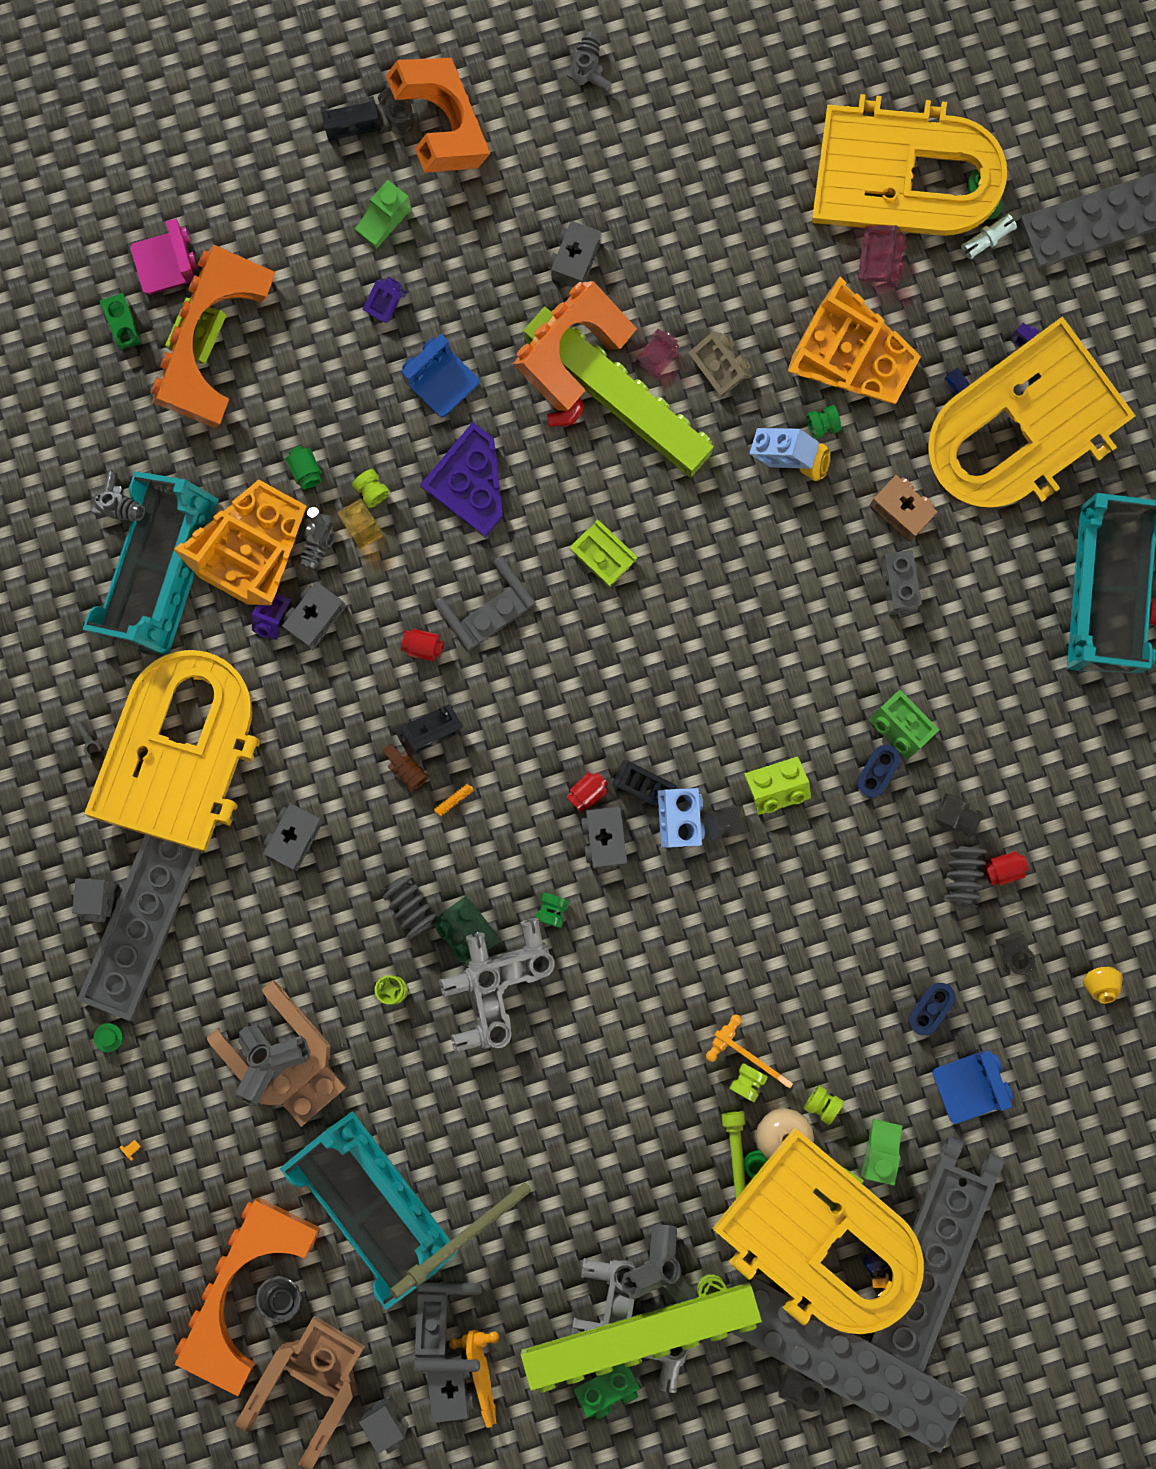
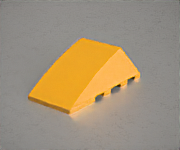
M839 277L818 307L794 351L788 372L890 404H896L921 356L896 331L893 332L884 323L885 320L878 313L875 314L864 303L865 300L858 293L854 294L846 286L847 283Z
M258 480L234 499L232 505L226 510H221L213 516V520L210 523L196 530L188 541L184 544L180 543L175 547L174 551L199 578L247 605H272L307 506Z

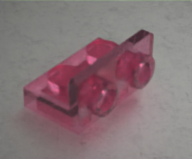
M897 225L865 226L858 272L860 282H888L891 287L898 286V280L903 274L901 259L902 253L906 251L907 239Z

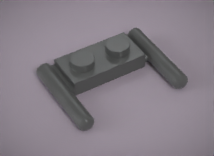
M501 556L495 558L494 565L511 588L506 589L463 619L462 622L459 621L444 598L435 600L436 608L467 651H471L478 644L487 640L524 614L525 611L536 605L534 599Z
M422 1283L418 1286L414 1372L479 1371L480 1362L477 1359H445L448 1295H480L483 1292L482 1284Z

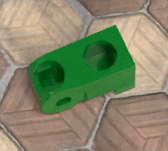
M124 293L100 300L120 351L142 344L129 300Z

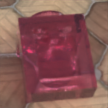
M657 329L654 332V338L637 356L636 362L658 378L678 354L679 345L677 344V339L668 331L662 332L660 329Z

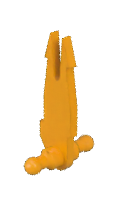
M733 1015L728 1025L723 1026L720 1031H716L714 1034L716 1038L712 1042L713 1047L706 1054V1059L709 1062H714L719 1052L724 1051L727 1046H730L788 1088L792 1087L793 1083L732 1040L736 1027L742 1022V1018L739 1015Z
M471 1330L460 1339L452 1338L449 1341V1347L452 1350L463 1347L466 1350L467 1359H477L480 1362L479 1371L472 1372L482 1409L481 1414L486 1427L489 1428L496 1424V1410L483 1347L487 1343H497L500 1335L494 1331L490 1334H485L484 1332Z

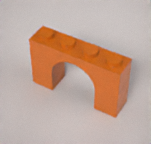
M452 58L397 60L386 75L394 99H425L431 101L446 113L451 123L452 131L426 133L415 147L424 173L479 168L491 153Z
M594 281L579 282L570 290L569 294L571 296L565 303H560L553 310V317L550 321L542 324L535 331L534 335L536 337L530 344H525L517 352L518 358L513 363L518 371L557 411H569L585 392L583 386L566 370L560 359L559 345L564 332L575 323L582 324L608 350L621 349L637 330Z

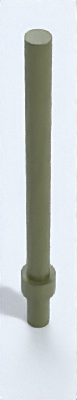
M525 1182L420 1266L417 1264L406 1272L407 1276L390 1289L391 1295L398 1299L413 1286L418 1287L427 1279V1275L527 1196L531 1192L530 1186Z

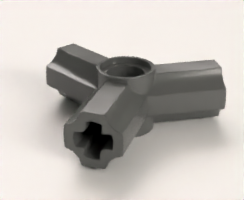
M257 1024L244 1027L239 1032L238 1042L247 1055V1062L250 1066L234 1096L256 1107L271 1079L277 1078L284 1069L305 1063L306 1060L310 1059V1049L307 1045V1040L300 1036L272 1045Z
M661 1224L652 1225L649 1260L642 1266L624 1273L623 1280L621 1281L624 1293H627L631 1299L639 1298L656 1289H659L672 1305L698 1297L694 1288L681 1275L680 1264L675 1259L677 1227Z

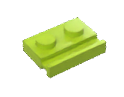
M598 519L569 548L609 588L638 560V557Z

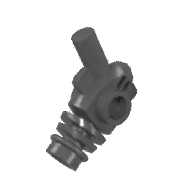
M587 31L574 54L572 66L567 72V77L572 79L578 86L584 85L589 81L607 92L612 82L601 76L603 67L598 65L601 36L595 32Z
M107 472L103 492L93 497L92 512L96 515H106L113 519L141 521L145 515V507L139 502L123 495V489L116 486L117 473Z
M313 507L307 512L313 524L308 525L305 531L306 541L310 545L303 544V547L308 549V551L303 550L302 553L306 554V556H301L300 564L316 570L317 566L320 565L317 559H323L319 554H326L321 549H327V547L332 546L335 540V532L333 531L331 516L329 514L321 516L318 509Z

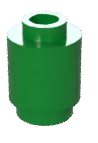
M298 446L289 451L286 462L296 484L300 485L303 490L320 484L322 482L320 477L322 472L312 450L304 448V446Z

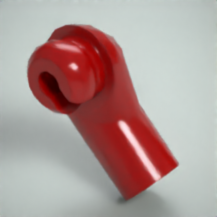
M579 397L569 411L547 413L548 427L573 425L583 413L584 404Z

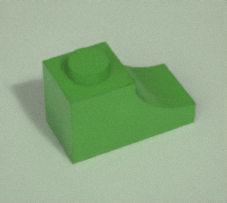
M387 180L370 199L368 210L355 227V232L377 249L411 211L409 196Z
M872 1119L861 1172L863 1178L895 1186L900 1161L899 1148L902 1125Z

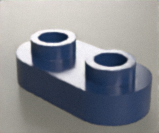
M881 745L872 752L856 783L857 789L862 796L876 798L884 792L900 764V754L895 747ZM880 756H887L889 764L883 765L880 762ZM868 779L875 782L874 789L867 788L866 781Z
M934 983L927 988L908 1017V1023L913 1032L919 1035H929L938 1028L955 1003L956 996L951 986L946 983ZM937 992H941L944 996L941 1003L935 1001L934 996ZM921 1015L927 1018L925 1026H921L918 1023V1018Z

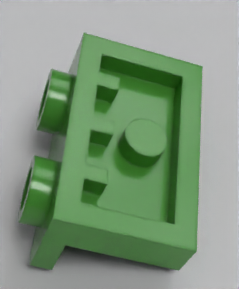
M901 690L895 693L869 718L875 729L907 760L939 731Z

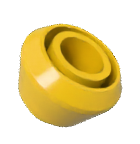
M820 443L812 469L800 468V472L813 481L824 478L830 464L829 448L825 444Z
M1100 967L1086 974L1083 986L1094 1000L1103 1004L1111 1003L1121 993L1123 976L1121 972L1113 967Z

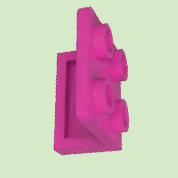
M177 218L166 221L169 233L131 245L142 290L146 295L189 284L194 275L196 276L194 269L198 268L194 253H189L187 244L191 243L187 228H181Z

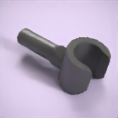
M82 721L77 722L75 725L85 742L84 753L88 757H93L89 751V747L92 744L97 745L98 750L102 752V744L92 739Z

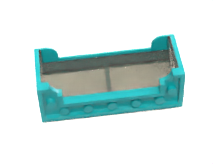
M134 471L129 486V493L132 500L139 502L145 507V515L141 521H131L104 607L96 606L89 611L83 630L104 639L165 656L170 653L195 575L193 570L176 554L174 548L180 543L184 544L192 537L196 530L200 527H205L213 520L219 499L185 479Z
M1096 493L1080 506L1067 658L1068 670L1143 673L1154 665L1156 650L1152 649V644L1147 641L1156 539V500Z
M353 1111L324 1131L280 1167L286 1180L291 1185L299 1188L308 1186L377 1279L373 1283V1293L376 1300L386 1310L417 1288L413 1286L398 1299L391 1295L390 1289L407 1276L406 1272L416 1264L420 1266L451 1241ZM455 1252L452 1256H450L447 1260H445L442 1264H440L437 1268L430 1272L427 1275V1279L433 1276L457 1252Z

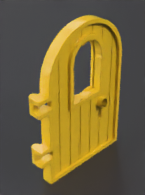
M860 94L859 107L827 105L812 223L947 236L964 233L977 227L988 219L997 208L1007 180V163L1003 150L995 137L983 126L966 118L946 115L947 102H942L941 107L930 106V100H926L924 113L880 109L881 96H876V101L865 100L864 94ZM863 112H874V117L863 116ZM929 117L940 118L939 123L928 122ZM916 157L969 162L980 173L979 187L971 194L957 196L911 191L912 168L915 167ZM865 193L881 194V195H883V196H882V197L865 196ZM891 195L893 198H887L886 196Z
M1062 316L947 402L937 415L931 428L928 443L930 464L936 478L944 489L964 503L978 507H999L1014 503L1032 491L1043 502L1047 497L1060 489L1052 478L1055 474L1088 450L1096 461L1101 460L1105 455L1117 448L1109 435L1136 415ZM1037 373L1041 376L1040 379L1027 387L1021 396L1014 394L1013 389L1015 386L1022 385ZM1006 411L1010 418L1020 425L1022 434L1029 443L990 472L981 476L969 475L968 472L961 468L957 459V450L960 444L1000 413ZM1099 434L1104 443L1096 448L1090 440ZM1043 475L1048 484L1039 489L1034 481Z
M196 650L170 653L147 666L137 677L129 692L84 814L89 818L206 853L216 822L231 826V814L233 810L237 809L238 805L236 802L225 799L238 760L242 759L253 763V752L255 747H259L260 744L258 738L248 735L252 721V702L247 686L237 670L227 661L214 654ZM194 677L193 680H204L208 684L211 683L214 689V699L197 746L189 743H175L169 740V737L159 735L176 688L184 680ZM237 740L245 743L242 751L234 749ZM147 750L148 754L143 757L144 761L136 778L134 774L139 761L141 762L140 755L143 751ZM214 804L222 806L219 815L212 813Z
M795 1127L713 1227L716 1233L738 1250L729 1261L737 1271L750 1280L759 1268L791 1295L783 1309L802 1326L808 1323L810 1316L813 1314L826 1325L846 1333L866 1334L882 1330L897 1322L907 1313L915 1302L922 1285L924 1273L923 1254L919 1241L910 1226ZM816 1188L832 1202L838 1203L834 1211H831L830 1207L813 1193ZM847 1229L885 1260L892 1270V1282L889 1280L886 1289L878 1294L880 1296L878 1298H862L821 1264V1261L828 1254L827 1250L837 1238H841ZM750 1250L756 1257L748 1264L743 1258ZM802 1296L810 1301L803 1310L797 1306L802 1300Z

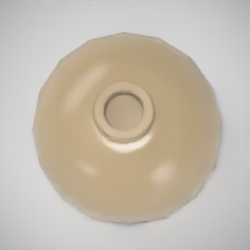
M788 1108L772 1110L764 1116L757 1126L755 1135L757 1148L764 1154L766 1159H769L794 1127L814 1143L813 1128L807 1118L796 1110Z

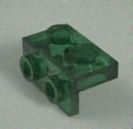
M465 896L442 912L433 922L438 934L449 943L456 958L463 962L466 967H468L471 961L466 936L472 934L475 937V933H484L487 952L502 941L468 896Z

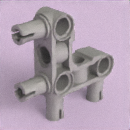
M538 918L529 919V922L527 920L520 922L526 944L523 949L494 957H488L484 933H475V937L472 934L466 936L471 956L468 968L464 970L463 974L439 980L440 986H443L440 989L444 998L464 991L470 993L476 1026L473 1030L451 1035V1041H454L452 1046L455 1053L477 1046L484 1049L490 1047L502 1048L510 1042L511 1023L509 1015L505 1012L502 998L504 990L512 984L523 981L530 983L547 977L554 969V959L549 954L548 946L542 941ZM542 956V964L534 969V960ZM488 971V979L484 983H479L480 974ZM499 1026V1034L495 1038H490L491 1030Z
M584 1258L581 1278L607 1281L609 1285L604 1318L600 1320V1323L574 1318L571 1335L632 1317L634 1299H631L627 1293H624L621 1281L617 1275L623 1268L631 1270L637 1268L633 1262L613 1260L610 1263H604ZM681 1347L679 1351L671 1352L669 1355L661 1358H653V1355L643 1357L662 1362L658 1385L659 1390L666 1392L668 1379H670L669 1392H677L679 1369L685 1363L688 1349L682 1350Z

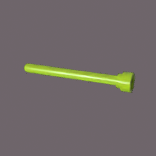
M728 1112L721 1114L722 1125L726 1127V1132H729L735 1198L737 1199L746 1187L741 1131H743V1125L746 1124L745 1112Z

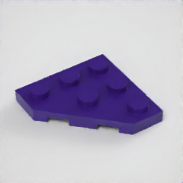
M472 422L420 486L486 538L503 518L494 438Z

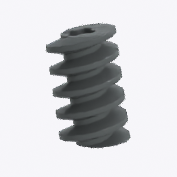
M959 846L958 849L950 851V855L957 858V860L949 861L948 866L956 871L947 873V878L954 882L945 885V888L953 893L945 895L943 898L945 901L958 906L979 908L972 903V900L981 899V896L973 891L983 887V884L975 881V878L984 876L983 872L977 870V866L986 865V862L979 859L978 855L987 854V850Z
M411 874L396 879L380 890H388L383 896L385 901L393 900L389 905V909H399L394 918L396 920L405 919L400 928L402 930L411 929L406 936L408 940L433 927L434 925L431 922L436 917L435 913L425 914L430 907L429 904H419L424 895L413 894L418 885L408 886L407 883L413 877Z

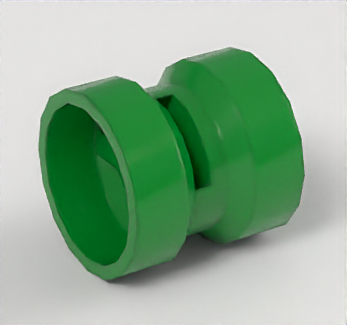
M834 405L825 407L823 413L816 411L806 413L808 429L814 439L822 438L827 432L834 434L842 430L840 417Z
M543 892L540 900L542 903L541 910L537 911L535 918H538L539 922L562 928L564 921L562 915L568 909L570 901ZM547 909H548V910H551V911H555V912H557V913L554 914V913L548 912Z

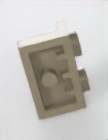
M713 331L688 353L718 394L725 396L742 380L749 379L753 375L749 370L751 365L747 359L741 354L738 356L732 348L735 346L733 340L726 333L722 334L721 332Z

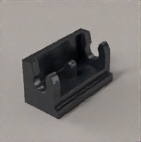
M374 96L368 97L369 102L327 111L326 106L320 107L328 141L381 130Z
M448 704L406 725L400 726L394 731L407 755L412 757L458 735L464 726L459 721L451 705Z

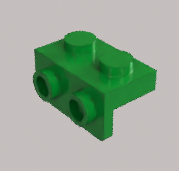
M623 1363L613 1367L612 1372L599 1375L577 1387L574 1392L587 1418L595 1415L596 1419L599 1420L613 1412L610 1406L619 1401L624 1406L639 1397L637 1391L641 1390L642 1387L638 1379L634 1377L630 1367H625Z

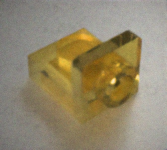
M361 498L337 512L359 549L372 544L383 536Z

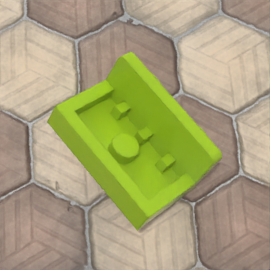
M186 298L185 301L190 302L191 298ZM209 307L198 319L193 334L195 362L206 364L226 318V314L223 311ZM179 315L165 345L170 351L174 343L170 342L175 326L180 328L183 320Z
M799 757L744 773L758 815L772 813L777 809L792 804H800L811 798L809 780Z

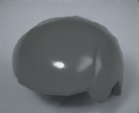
M276 1276L263 1282L258 1288L255 1301L262 1317L274 1323H283L293 1319L300 1310L302 1295L299 1287L292 1280L283 1276Z

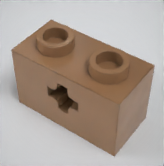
M897 475L886 484L869 505L910 542L937 513L934 509L935 505L930 499L925 496L920 497L907 479H900ZM905 503L910 505V507L905 510H902L900 508L901 505H904Z

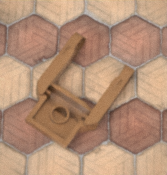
M272 980L262 989V992L296 1033L307 1040V1045L310 1049V1059L306 1060L305 1063L284 1069L277 1078L271 1079L259 1103L283 1105L302 1127L347 1087L328 1066L331 1047L329 1042L282 987ZM217 1028L207 1037V1040L234 1074L242 1081L250 1066L247 1058L237 1047H233L220 1033V1028Z
M314 1316L301 1339L284 1343L275 1352L234 1426L245 1433L249 1432L283 1371L287 1370L294 1378L324 1396L334 1399L298 1463L304 1469H313L358 1390L352 1368L365 1346Z

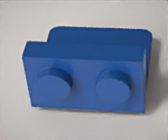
M440 334L436 339H429L424 344L423 351L416 358L414 356L409 358L404 363L401 373L404 382L439 417H445L479 385V378L451 351L449 341Z
M983 1050L937 1067L932 1071L950 1122L958 1124L993 1110L1003 1111L1012 1107L1010 1100L1013 1099V1094L1009 1084L1002 1081L999 1072L1003 1071L996 1054L993 1055L991 1051Z

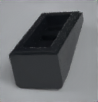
M623 760L612 782V786L659 808V804L655 797L660 786H665L664 790L677 788V785L627 760ZM630 771H634L628 784L625 785L624 783ZM640 775H642L644 778L637 791L634 787ZM650 781H655L649 795H645Z

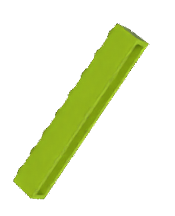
M544 307L523 330L524 340L530 344L536 337L534 335L535 331L542 324L548 323L553 317L549 309ZM569 327L562 335L559 345L560 359L566 370L583 386L587 393L691 478L711 456L714 447L711 444L712 440L701 431L697 433L690 427L691 423L683 415H675L669 410L670 406L661 397L655 398L648 392V387L639 379L634 381L628 376V371L623 365L618 362H611L606 357V352L596 344L592 346L585 340L586 336L578 328L573 327L572 329Z
M748 1282L522 1349L521 1358L530 1391L538 1389V1392L542 1393L556 1387L555 1383L565 1380L567 1384L580 1382L585 1379L584 1375L595 1372L597 1376L607 1374L613 1371V1366L624 1363L625 1367L637 1365L642 1362L641 1358L653 1355V1358L667 1356L671 1353L670 1349L681 1346L682 1350L697 1347L699 1341L710 1338L711 1341H718L728 1337L727 1332L739 1329L740 1333L756 1329V1324L762 1322L752 1286Z

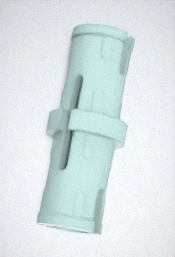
M1009 214L1004 215L993 225L983 227L980 230L981 233L961 245L963 252L974 246V249L965 255L969 259H973L974 256L989 246H995L1000 238L1017 228L1015 221L1004 227V224L1013 219L1012 216Z

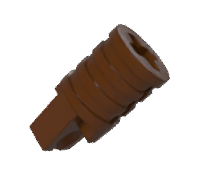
M391 743L382 750L391 760L387 767L394 775H397L398 779L402 781L410 793L416 791L428 780L429 775L419 767V764L414 761L413 757L407 755L406 751L401 754Z

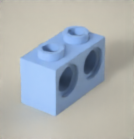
M757 428L749 454L768 467L812 469L820 442L801 429Z
M699 789L658 791L661 848L702 845V840L705 837L704 824L700 822L703 798L699 794ZM679 796L684 797L687 805L684 811H680L677 807L676 802ZM682 824L688 829V836L684 840L678 834V829Z

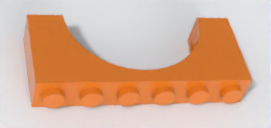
M213 244L208 251L204 250L200 257L198 266L202 267L199 277L194 275L188 290L192 292L190 302L185 301L179 314L183 318L180 328L175 326L170 342L174 343L171 353L166 352L162 359L160 367L164 369L161 379H155L151 393L155 395L152 403L216 428L221 423L229 398L214 390L203 378L196 365L193 354L195 326L201 314L217 302L232 298H243L261 303L268 295L276 272Z
M260 1197L254 1200L253 1203H247L241 1215V1218L245 1221L240 1230H234L228 1242V1245L231 1246L228 1256H222L215 1269L218 1276L214 1284L209 1283L201 1298L205 1303L201 1311L196 1310L188 1324V1327L192 1328L187 1339L184 1337L181 1339L175 1351L178 1358L174 1365L236 1396H239L244 1390L256 1363L247 1358L236 1347L227 1330L224 1305L227 1290L232 1279L244 1264L265 1254L289 1253L306 1258L321 1230V1227Z

